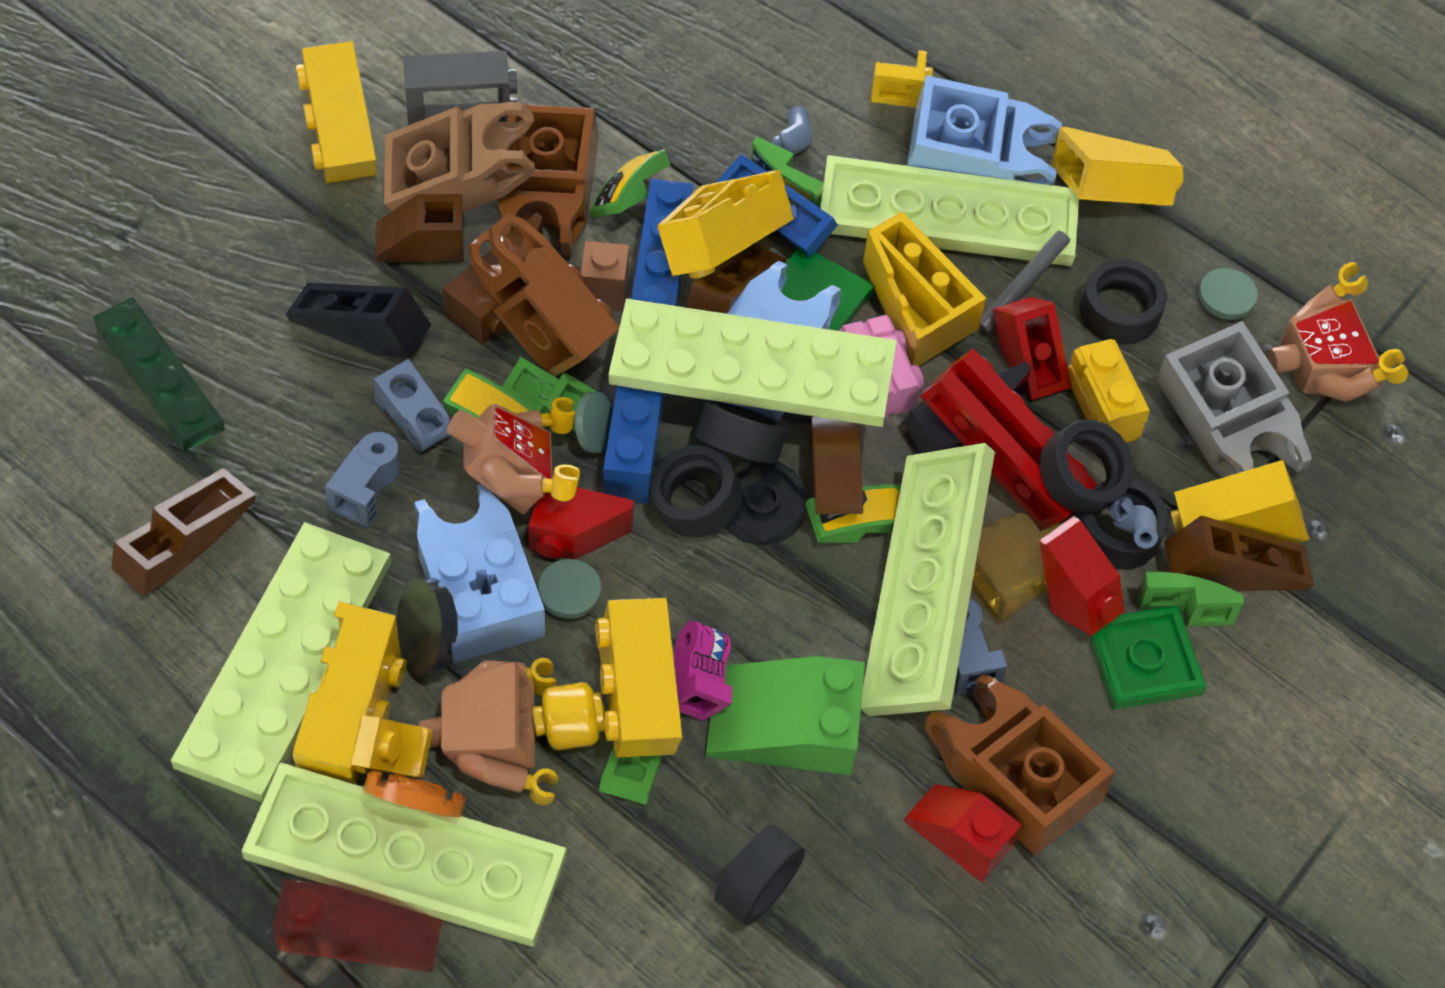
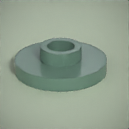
M1219 268L1205 275L1199 287V299L1204 308L1211 314L1228 320L1247 316L1253 310L1258 297L1254 282L1246 274L1230 268Z
M588 392L584 394L577 405L575 413L577 440L582 449L588 453H601L607 449L613 408L608 397L601 392Z
M563 559L552 563L542 572L538 581V593L544 608L551 614L566 619L579 618L588 614L597 606L601 597V580L596 570L589 564L576 559Z

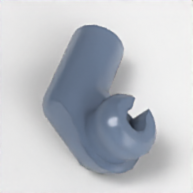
M801 106L793 107L787 112L789 127L782 130L781 135L775 136L771 140L772 144L794 153V155L809 147L812 141L808 111L805 107Z
M1124 496L1110 504L1108 510L1114 518V525L1118 529L1134 534V541L1141 548L1148 549L1156 544L1158 540L1157 519L1151 509L1142 505L1133 506L1132 500Z

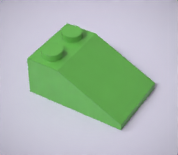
M811 656L726 665L725 684L732 686V703L710 717L705 757L851 775L858 746L865 662Z

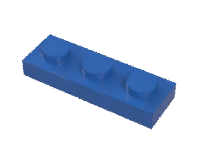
M740 154L717 182L766 173L767 171L743 154ZM784 184L794 219L775 230L774 233L808 257H811L838 225L834 217Z

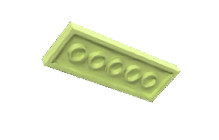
M827 156L820 208L834 217L838 225L831 234L867 239L869 230L902 211L940 249L1031 261L1056 231L1060 230L1068 235L1070 243L1051 264L1072 266L1075 259L1079 198L1070 188Z
M626 299L608 374L609 384L883 427L897 340Z
M986 443L909 455L906 458L863 683L861 710L868 716L951 709L995 454Z
M304 522L171 759L173 768L263 803L280 762L285 764L296 743L310 693H317L328 665L320 662L324 647L334 649L340 632L338 618L334 617L338 601L368 608L391 565L390 553Z
M281 762L241 851L243 859L531 947L535 946L567 856L566 847L462 816L449 817L402 806L375 797L365 792L361 786Z

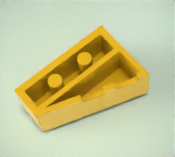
M353 41L302 48L303 64L296 65V72L300 91L307 90L310 103L303 104L307 130L315 129L318 142L311 144L315 170L323 169L326 183L376 176V156Z
M775 170L703 185L660 222L657 227L672 276L689 273L690 278H700L713 273L716 266L792 221L794 217L781 171Z
M902 211L868 231L863 265L874 285L886 315L891 319L895 331L901 329L906 336L908 343L907 358L911 366H920L979 329L986 297Z
M667 598L608 600L603 618H597L595 626L596 643L601 661V692L606 694L608 711L605 712L606 740L614 742L616 758L675 755L682 739Z
M338 601L334 617L338 618L340 627L334 649L324 647L320 662L328 665L317 693H310L292 754L295 766L356 785L360 773L367 774L370 768L351 765L362 715H368L388 720L391 702L387 700L392 687H400L405 675L407 661L401 658L395 615Z

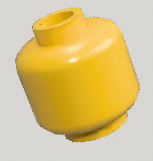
M586 682L549 687L543 693L542 706L533 707L537 736L546 735L549 745L555 750L560 751L592 746L598 741L599 732L605 731V710L602 693H594L592 687Z

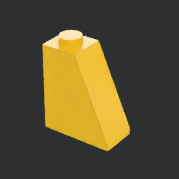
M1060 127L1050 166L1057 170L1056 173L1079 199L1173 206L1176 192L1180 190L1183 184V166L1168 150L1069 127Z
M1283 460L1174 492L1178 509L1171 511V516L1176 532L1202 515L1295 543L1310 540L1298 498Z

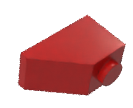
M1029 297L993 308L1001 351L1010 367H1014L1027 361L1031 367L1024 391L1027 398L1034 400L1071 388L1055 303Z
M577 487L575 496L569 501H560L555 499L551 492L545 493V496L540 497L536 502L528 525L529 550L536 551L550 559H578L631 533L634 524V500Z
M1073 516L1039 540L1051 613L1092 636L1125 612L1120 575L1081 520Z
M934 784L904 819L907 825L981 883L987 879L1013 848L1022 825L982 793Z

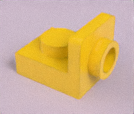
M918 51L916 67L876 62L870 102L916 108L926 76L932 77L933 68L925 67L927 52Z
M362 715L351 765L421 778L425 772L433 732L430 728Z

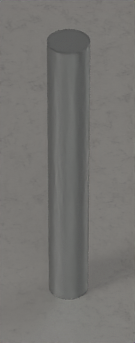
M1060 230L1056 231L984 312L979 331L988 335L995 328L993 308L1018 301L1070 243V238L1067 234Z

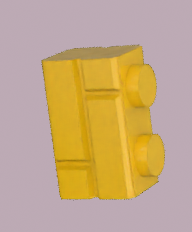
M1109 339L1075 349L1068 372L1071 389L1086 420L1093 419L1108 424L1122 436L1126 443L1140 438L1145 427L1144 423L1147 422L1150 409L1116 341Z

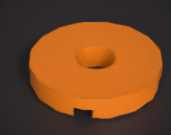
M371 770L367 774L363 790L375 797L428 813L449 817L462 816L466 799L459 792H454L451 800L445 797L447 790L435 783L397 773L395 775L389 774L388 780L383 781L380 780L382 775L380 770Z

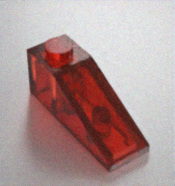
M284 879L273 924V932L279 951L433 972L442 928V920L337 886Z

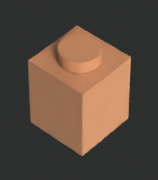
M585 241L581 267L585 286L596 299L603 301L611 311L623 312L628 283L629 245Z

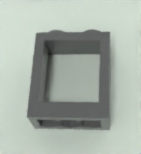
M506 51L403 56L408 126L457 106L464 111L479 104L518 102L517 96L510 97V94H518L516 68H508ZM497 88L498 101L424 105L423 92ZM508 115L501 117L498 122H507Z

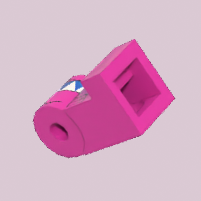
M693 620L687 622L679 632L675 643L673 659L679 712L704 721L732 703V686L725 684L726 661L730 653L731 642L727 634ZM693 696L699 697L697 703L690 702L688 699Z

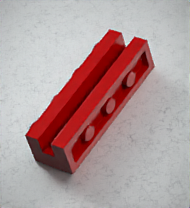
M974 348L953 362L920 395L925 403L965 446L986 443L995 452L991 475L1042 531L1065 520L1073 512L1064 508L1051 497L1043 484L1039 469L1041 451L1047 441L1055 435L1054 432L1039 421L1028 409L1023 398L1008 387L995 372L992 364L987 359L981 357ZM1067 451L1069 469L1075 479L1086 488L1093 490L1097 483L1087 473L1085 466L1073 458Z

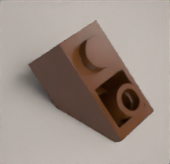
M462 194L416 195L378 220L376 228V262L464 261Z

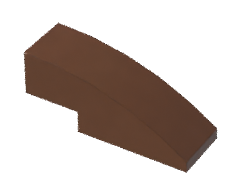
M810 416L811 469L816 514H863L858 423Z
M225 468L220 469L154 507L151 522L114 542L111 569L143 596L147 595L179 573L214 544L253 504L256 494Z

